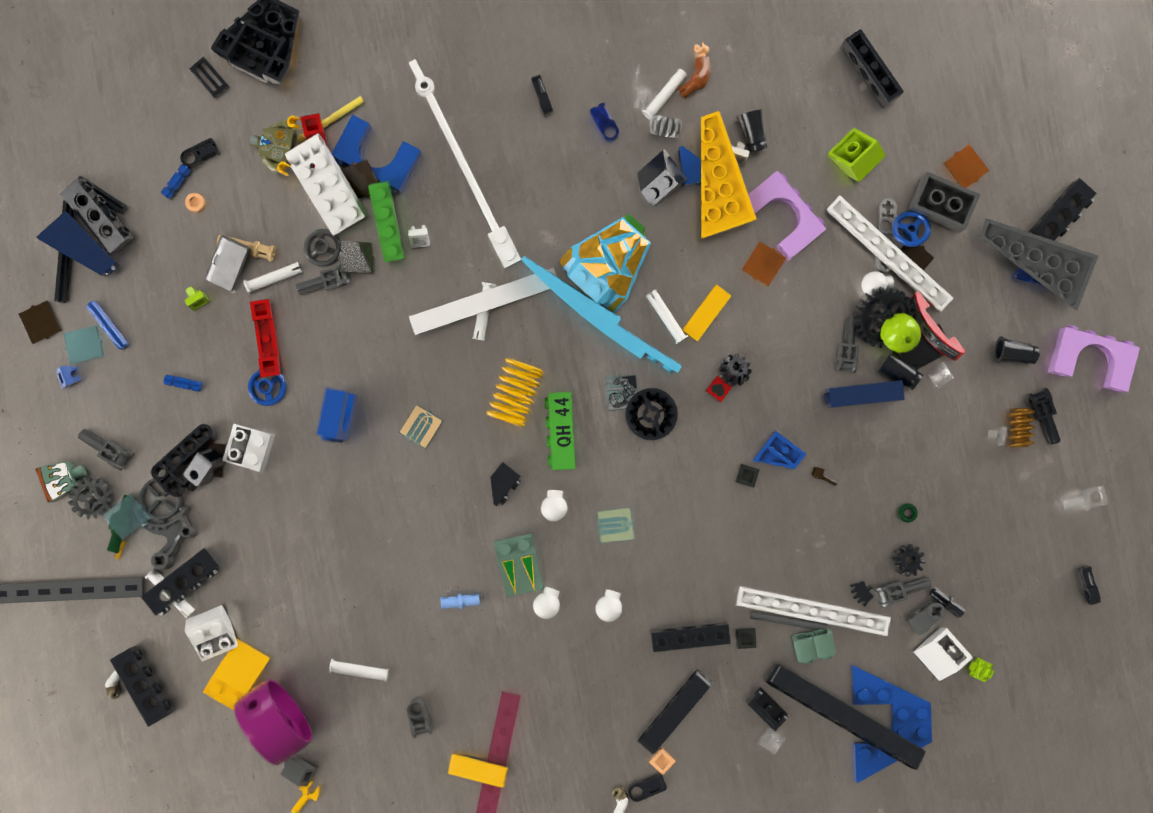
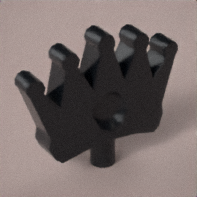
M864 581L850 585L851 587H856L854 590H851V593L857 592L853 598L860 597L857 601L858 603L865 601L863 603L864 607L873 599V594L869 592L873 588L871 585L866 587Z

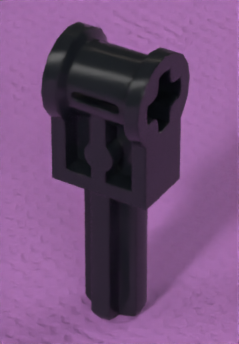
M1043 388L1041 392L1027 394L1028 403L1031 409L1035 411L1033 413L1035 420L1042 421L1049 444L1059 443L1061 440L1052 417L1057 412L1048 388Z

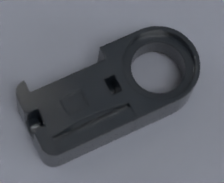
M541 75L531 77L543 114L553 112Z
M208 138L184 150L181 153L180 160L188 168H194L202 164L203 161L215 156L216 153L220 155V150L216 142L212 138ZM188 154H194L195 160L191 164L185 161V157Z
M1086 565L1077 568L1085 599L1091 606L1100 603L1101 598L1093 577L1092 567Z
M658 772V776H654L644 782L641 779L632 783L628 788L629 798L632 801L639 802L667 790L662 774ZM634 787H640L642 794L639 797H634L631 794V790Z

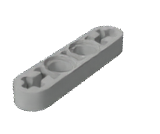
M885 198L878 205L877 229L895 245L896 238L892 228L890 231H885L882 229V223L889 221L893 226V222L897 218V204L892 198ZM887 202L889 203V206H892V209L888 211V216L892 215V218H882V215H886V208H883V206ZM876 256L877 270L882 273L889 272L891 269L888 266L884 269V266L880 264L882 261Z

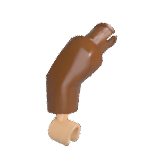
M703 42L701 48L697 44L694 46V50L700 57L696 58L695 72L691 75V80L678 88V91L682 92L680 95L684 99L695 90H702L709 81L711 75L710 60L706 56L709 48Z

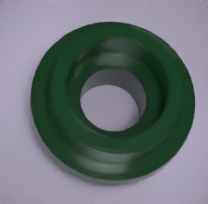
M903 504L898 509V516L903 522L910 523L917 518V509L912 504ZM907 509L910 510V515L908 517H906L904 514L905 510Z

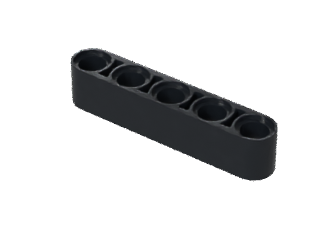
M697 669L643 732L637 742L651 754H654L707 692L713 681Z

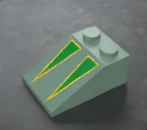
M532 533L494 541L506 597L544 589Z

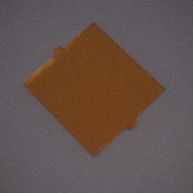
M970 144L961 151L955 152L954 156L944 163L960 186L965 188L974 182H978L980 177L990 171Z
M759 242L742 270L751 275L754 280L757 279L766 286H769L786 258L777 253L775 248L771 249L762 242Z

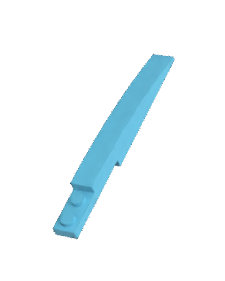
M526 256L522 257L521 260L553 292L612 340L640 359L647 353L646 357L655 363L657 360L663 363V368L670 373L673 371L679 372L682 367L681 364L618 325L621 320L620 316L603 305H599L592 298Z

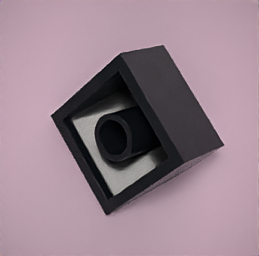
M665 149L637 172L640 192L652 207L664 201L688 180Z

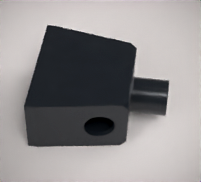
M214 447L198 452L184 472V477L188 479L185 487L189 491L194 492L197 487L208 484L226 463L222 461L224 455Z

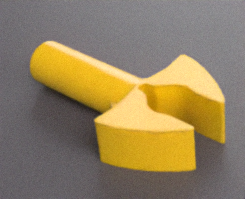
M310 781L308 786H301L299 789L303 795L291 809V812L299 813L309 799H313L316 802L319 797L320 786L310 794H308V788L314 781Z

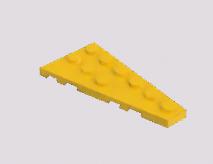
M720 111L701 117V237L704 239L757 220Z

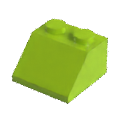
M853 128L827 153L849 177L858 182L886 157L878 140L856 128Z

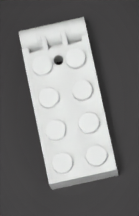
M318 133L285 153L291 168L333 236L368 216L323 138Z

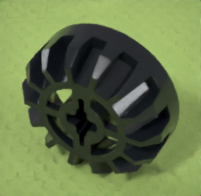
M657 388L643 389L629 400L625 411L626 422L631 431L642 439H661L667 436L676 425L678 418L676 403L663 390ZM650 401L658 403L662 409L659 410L656 406H652ZM643 404L645 409L643 410L642 417L638 418V410ZM648 409H651L652 412H656V415L654 416V421L651 419V417L647 418L646 414L649 413ZM664 411V419L659 425L660 412ZM644 419L647 423H651L652 428L643 426L640 420Z

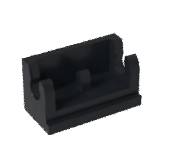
M761 687L745 701L775 732L788 718V714Z

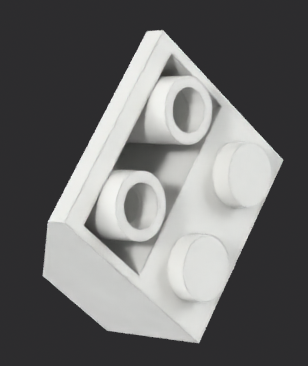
M233 424L222 461L258 472H264L275 435Z
M222 605L186 619L185 633L201 661L238 647L231 621Z
M943 626L937 629L913 651L939 681L959 671L973 658L951 632Z

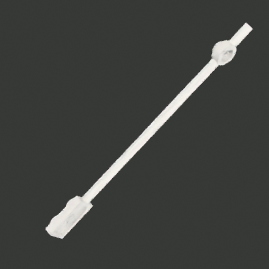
M412 60L409 64L417 78L415 89L420 96L426 97L490 225L492 232L488 236L504 269L522 260L505 226L499 228L433 96L435 90L433 81L429 77H424L417 61ZM423 83L428 84L426 89L421 88Z

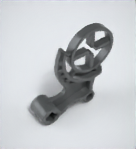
M151 479L143 486L140 492L139 501L141 509L135 510L133 513L137 521L146 530L167 538L166 545L158 553H155L151 559L154 568L166 570L174 565V556L178 553L184 539L196 537L197 529L191 526L186 517L190 507L188 505L182 507L183 495L178 497L176 507L167 500H162V503L172 511L165 516L152 514L161 503L160 500H156L147 509L145 504L147 489L156 497L161 496L151 486L156 482L154 479ZM174 483L171 486V491L174 488H176V490L178 489L177 483ZM165 491L162 493L164 497L168 495ZM179 510L181 511V513L174 520L164 524V519L171 518ZM142 513L147 514L151 518L159 519V524L148 521L142 516ZM162 557L165 558V559L163 560V561L165 562L164 564H161V562H162L161 558H162Z

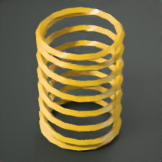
M506 358L505 361L532 373L506 366L502 367V369L529 382L500 375L499 378L524 390L502 384H497L496 387L521 399L493 393L495 398L513 406L492 401L489 403L491 406L510 415L491 410L486 411V414L525 427V424L522 422H527V419L513 411L528 414L530 410L516 402L528 405L533 404L531 399L521 394L537 395L534 390L526 386L539 387V383L529 377L542 378L544 372L528 364Z

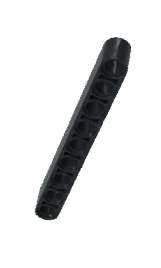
M774 664L766 679L768 685L905 766L918 770L926 753L925 750L788 669Z

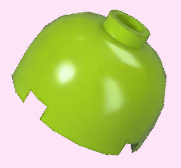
M897 313L890 320L887 319L884 322L880 336L886 347L897 353H906L918 345L921 338V329L913 317L905 313Z

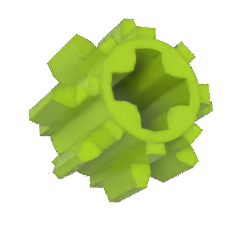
M977 658L975 662H971L968 668L971 670L969 675L986 682L988 678H992L995 672L992 670L994 665Z

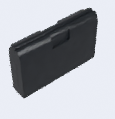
M937 324V326H938V327L941 329V331L944 333V331H943L942 327L940 326V324ZM922 334L918 345L913 350L900 353L901 357L916 369H920L944 356Z

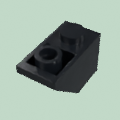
M504 462L500 464L490 477L493 504L496 507L499 503L503 506L509 498L507 493L511 488L515 490L521 483L519 480L521 476Z

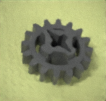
M83 477L82 483L76 481V488L70 487L73 494H68V497L72 499L68 504L74 506L71 510L74 513L78 511L77 515L79 517L85 515V518L89 519L90 515H92L94 518H97V513L104 515L103 509L110 508L107 502H112V499L108 497L112 492L106 490L109 486L106 483L102 484L103 481L101 479L95 482L94 477H91L90 481ZM96 487L100 488L102 495L97 493ZM93 495L94 497L90 498L89 501L86 499L87 497ZM78 501L83 502L84 509L78 505Z

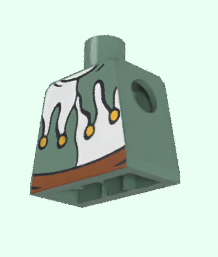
M72 462L35 468L48 503L56 502L72 493L73 491L70 487L76 488V481L79 482V478L87 476V471L83 465L74 468Z

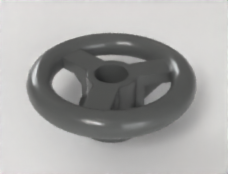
M317 229L311 232L305 239L304 254L309 262L316 266H329L341 254L342 246L337 235L333 236L328 229ZM324 235H328L334 240L336 249L329 247L328 242L324 239ZM318 236V239L313 243L314 251L310 253V242L314 237ZM321 244L325 245L323 250H319ZM326 252L333 255L326 261L315 259L319 254H325Z

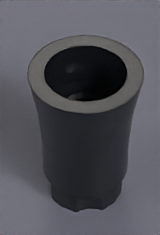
M762 109L736 116L749 153L767 149Z
M1003 336L998 338L994 349V359L997 363L1036 364L1040 355L1039 346L1011 340Z
M895 351L891 352L878 371L896 381L902 380L903 385L911 390H914L923 377V374L918 372V369L909 364Z

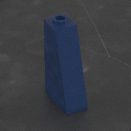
M67 211L63 212L36 236L40 241L101 276L105 274L109 276L116 269V261Z
M902 380L828 388L826 393H824V402L828 404V408L905 400Z

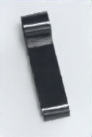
M207 424L199 425L152 467L151 476L166 493L173 497H180L185 493V484L177 475L192 462L198 452L206 450L214 443L217 438L216 431ZM205 431H207V437L203 434ZM191 443H195L194 450L188 451V446ZM180 456V462L174 465V458ZM165 469V475L159 478V472ZM174 483H178V489L172 492L171 486Z

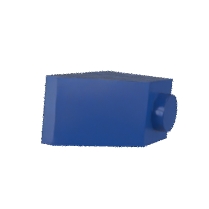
M680 146L678 148L680 169L688 179L683 183V188L701 185V159L685 147Z

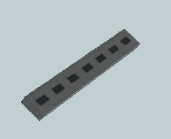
M144 577L0 584V604L132 598L144 595Z

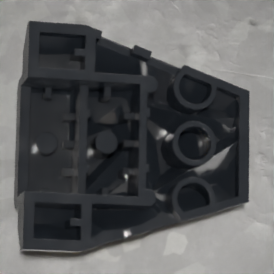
M257 0L247 9V13L241 18L237 17L234 20V24L227 30L224 28L219 33L211 46V50L218 56L226 59L232 67L264 83L270 81L280 84L290 66L300 12L279 0Z

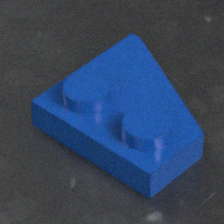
M775 430L753 460L755 462L795 469L806 456V452Z

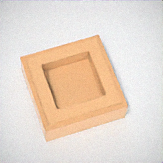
M662 747L649 760V763L662 775L676 762Z

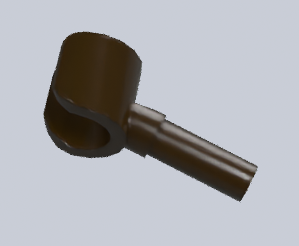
M813 468L812 476L814 478L822 479L834 486L837 485V481L824 476L825 469Z

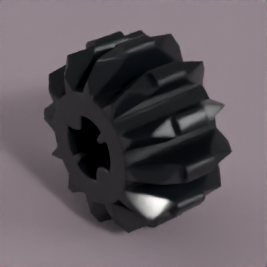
M730 354L721 361L718 371L722 372L720 378L726 379L725 384L731 382L732 387L736 384L742 386L744 382L749 380L752 370L748 368L750 363H745V357L740 359L739 354H735L734 357Z
M908 544L906 549L904 545H901L900 549L902 552L899 550L894 551L898 557H892V560L898 563H895L893 567L899 568V574L905 572V576L910 577L911 573L914 576L918 575L916 569L923 571L920 563L925 564L926 561L920 558L925 554L919 552L920 548L918 546L913 548L912 544ZM906 557H912L910 558V560H912L911 564H906V562H908L905 560Z

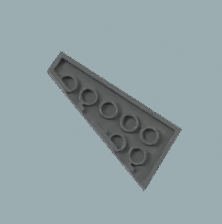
M987 218L985 219L979 235L981 239L1074 310H1078L1098 255Z

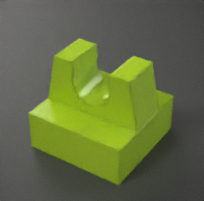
M193 286L186 289L189 297L184 301L193 311L210 302L208 296L201 290L197 291Z

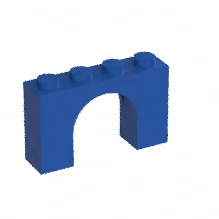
M353 114L331 153L337 164L345 167V165L350 166L353 162L358 163L362 161L361 148L372 128L368 122ZM403 141L394 159L388 165L381 168H371L379 182L389 180L392 193L395 194L396 191L401 193L422 152L420 149Z
M326 388L317 435L322 436L321 440L338 443L348 440L357 395Z

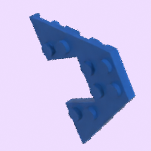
M851 665L853 705L891 704V726L893 732L920 748L932 742L930 702ZM854 742L856 783L897 762L894 758L866 742Z

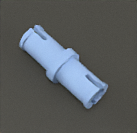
M479 593L440 597L441 609L455 607L463 609L465 606L480 605Z

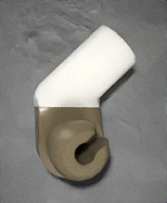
M116 670L105 683L107 695L111 699H117L120 695L118 684L120 677Z
M617 787L612 792L613 797H615L618 803L614 813H624L629 803V798L622 787Z

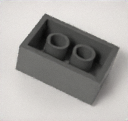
M926 172L920 179L907 211L923 214L928 220L961 233L966 230L980 194L930 172Z

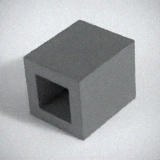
M292 757L285 761L280 775L296 786H308L316 768L300 757Z

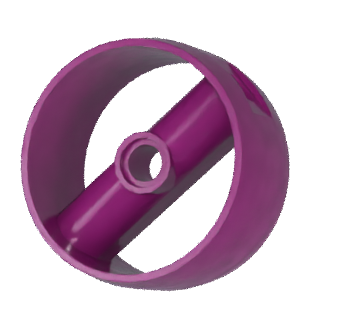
M272 679L258 684L234 704L235 716L243 733L256 751L273 765H280L289 760L312 741L311 728L303 712L290 694Z

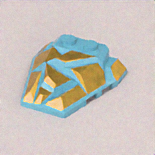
M622 217L570 247L559 262L568 272L567 276L599 305L603 304L607 309L616 312L629 298L631 288L637 279L638 271L644 262L651 242Z

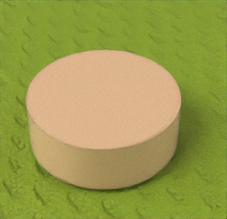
M191 193L186 197L185 205L191 212L199 213L205 208L206 201L200 194Z

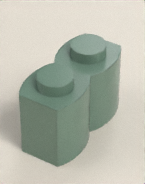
M830 628L792 636L798 662L809 664L817 658L827 660L836 655Z

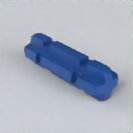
M184 164L180 165L177 169L179 170L178 173H174L167 183L168 186L164 187L161 191L162 195L168 199L174 195L173 191H177L183 183L185 175L188 176L191 172L190 168Z
M165 375L163 380L165 385H173L174 387L191 389L200 392L202 382L181 377L174 378L171 375Z

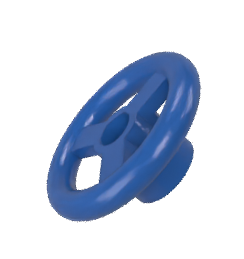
M906 211L894 220L892 231L898 242L905 246L915 247L928 240L931 234V224L925 215L915 211ZM906 217L918 218L914 223H901V220ZM924 223L925 233L922 238L918 239V228ZM898 229L903 230V237L899 234Z
M260 370L256 371L248 382V392L252 400L262 406H271L278 403L286 391V383L283 376L280 374L274 376L271 380L261 379L257 381L256 379L260 376ZM279 381V394L272 399L271 391L273 390V385ZM266 383L269 385L268 390L263 388ZM254 386L257 387L261 394H265L266 400L257 397L254 392Z

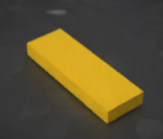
M716 284L682 331L698 342L731 295Z
M452 754L448 774L503 788L508 767Z

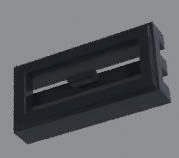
M204 57L189 68L214 98L218 97L219 93L221 94L225 88L229 87ZM202 63H204L217 77V79L222 83L220 87L207 73V71L201 66ZM196 68H199L216 88L215 91L197 73Z

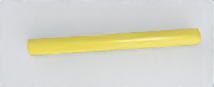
M361 96L322 120L323 127L326 128L363 104L364 101ZM302 133L297 139L300 143L306 141V136Z

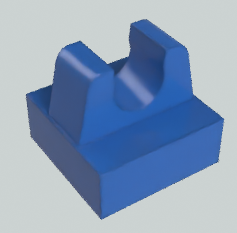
M65 365L59 367L56 371L62 389L69 388L80 380V376L75 378L71 376V372L77 370L76 366L68 367Z

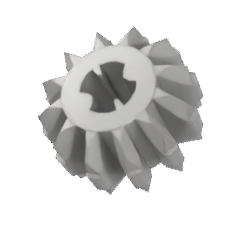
M654 115L650 122V132L655 135L678 138L682 130V121L680 119Z

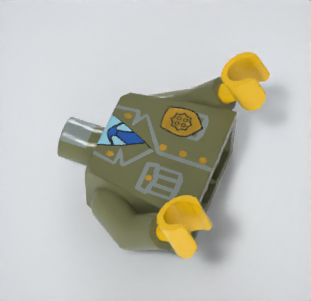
M290 116L286 120L271 124L268 128H263L261 137L251 135L249 144L259 148L258 155L262 157V162L271 171L282 173L285 176H288V173L285 172L286 168H291L285 153L295 148L298 134L292 128L300 129V126L296 125V121L300 120V118L296 116Z

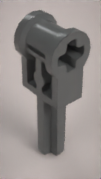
M341 264L320 271V277L296 284L298 294L301 295L323 287L329 291L353 283L346 269L348 265Z
M849 316L846 318L844 342L838 344L836 371H840V369L850 370L852 373L857 371L860 345H855L856 330L854 328L857 325L853 321L857 319L856 317Z
M83 429L78 434V439L99 451L97 457L120 471L123 470V465L127 458L132 456L131 452L112 440L104 442L86 429Z
M929 577L904 584L898 580L875 587L874 590L879 596V606L886 607L908 600V594L930 588L931 581Z

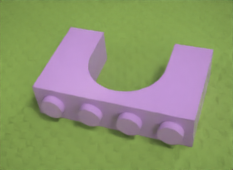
M776 171L748 195L755 214L774 201L786 202L796 211L798 221L795 230L776 246L789 261L822 234L826 228L824 227V221L812 213L813 209L810 204L802 201L799 191L787 183L789 182L788 178L783 173Z
M1067 325V327L1059 329L1048 373L1072 377L1080 351L1084 347L1092 345L1100 348L1108 359V371L1103 388L1120 393L1128 392L1140 347L1134 346V343L1131 341L1122 340V342L1115 341L1116 338L1104 335V337L1097 336V332L1090 330L1083 332L1079 331L1076 326Z

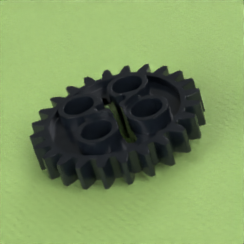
M880 286L879 292L872 289L871 296L865 293L866 300L859 299L862 305L855 306L859 312L853 313L858 318L853 323L858 325L854 329L860 332L858 336L861 339L864 338L863 341L865 343L870 342L872 347L877 344L879 348H882L884 342L880 334L884 322L887 319L890 320L897 313H905L910 316L916 314L915 311L911 310L914 304L909 303L911 299L908 296L905 297L906 294L903 291L899 292L897 288L892 290L890 286H887L885 290ZM880 304L879 309L874 311L875 305ZM898 305V309L892 312L893 307ZM877 322L876 327L874 329H870L871 325Z

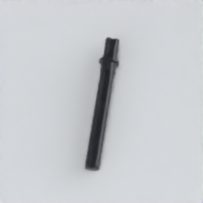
M63 200L62 213L67 211L73 217L74 210ZM58 252L54 301L57 303L66 302L70 258L61 252Z

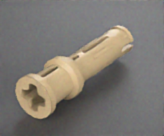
M221 234L217 238L216 245L219 242L220 236H222ZM231 238L250 247L248 254H251L253 258L261 257L268 259L269 262H273L276 255V245L268 246L261 244L260 241L252 243Z

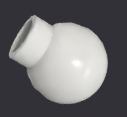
M875 271L867 273L861 283L863 292L868 293L870 296L872 295V289L879 292L880 286L885 290L887 286H890L892 290L894 288V280L891 275L885 276L881 272Z
M548 490L547 498L544 499L541 505L542 515L547 520L555 522L565 517L567 503L563 499V491Z
M545 587L544 592L536 597L533 608L537 616L543 619H550L557 615L560 607L558 600L559 591Z
M606 590L605 596L598 600L596 613L601 620L612 622L620 617L622 613V604L619 601L621 593Z

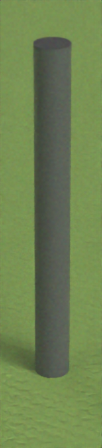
M750 612V619L813 630L827 628V624Z

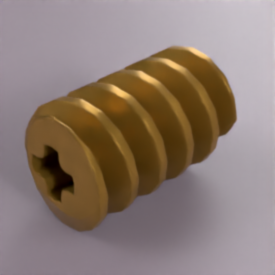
M1010 408L1015 412L1009 416L1015 420L1010 421L1009 424L1015 426V428L1010 429L1009 432L1015 435L1009 437V440L1015 443L1010 444L1009 447H1029V445L1034 444V441L1029 440V438L1035 436V434L1029 432V430L1035 428V426L1029 424V422L1035 421V418L1029 417V415L1035 413V411L1024 408Z

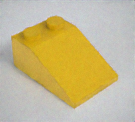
M236 639L238 647L228 651L203 691L206 695L234 710V704L244 694L253 689L270 660L268 656L239 639Z

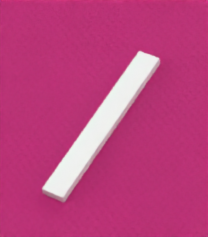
M840 195L826 209L830 215L913 290L919 291L924 299L939 313L953 300V297Z
M554 268L548 269L549 272L556 275ZM536 274L409 316V320L414 334L418 335L550 290V288Z
M739 586L736 606L884 636L888 635L891 620L889 616Z

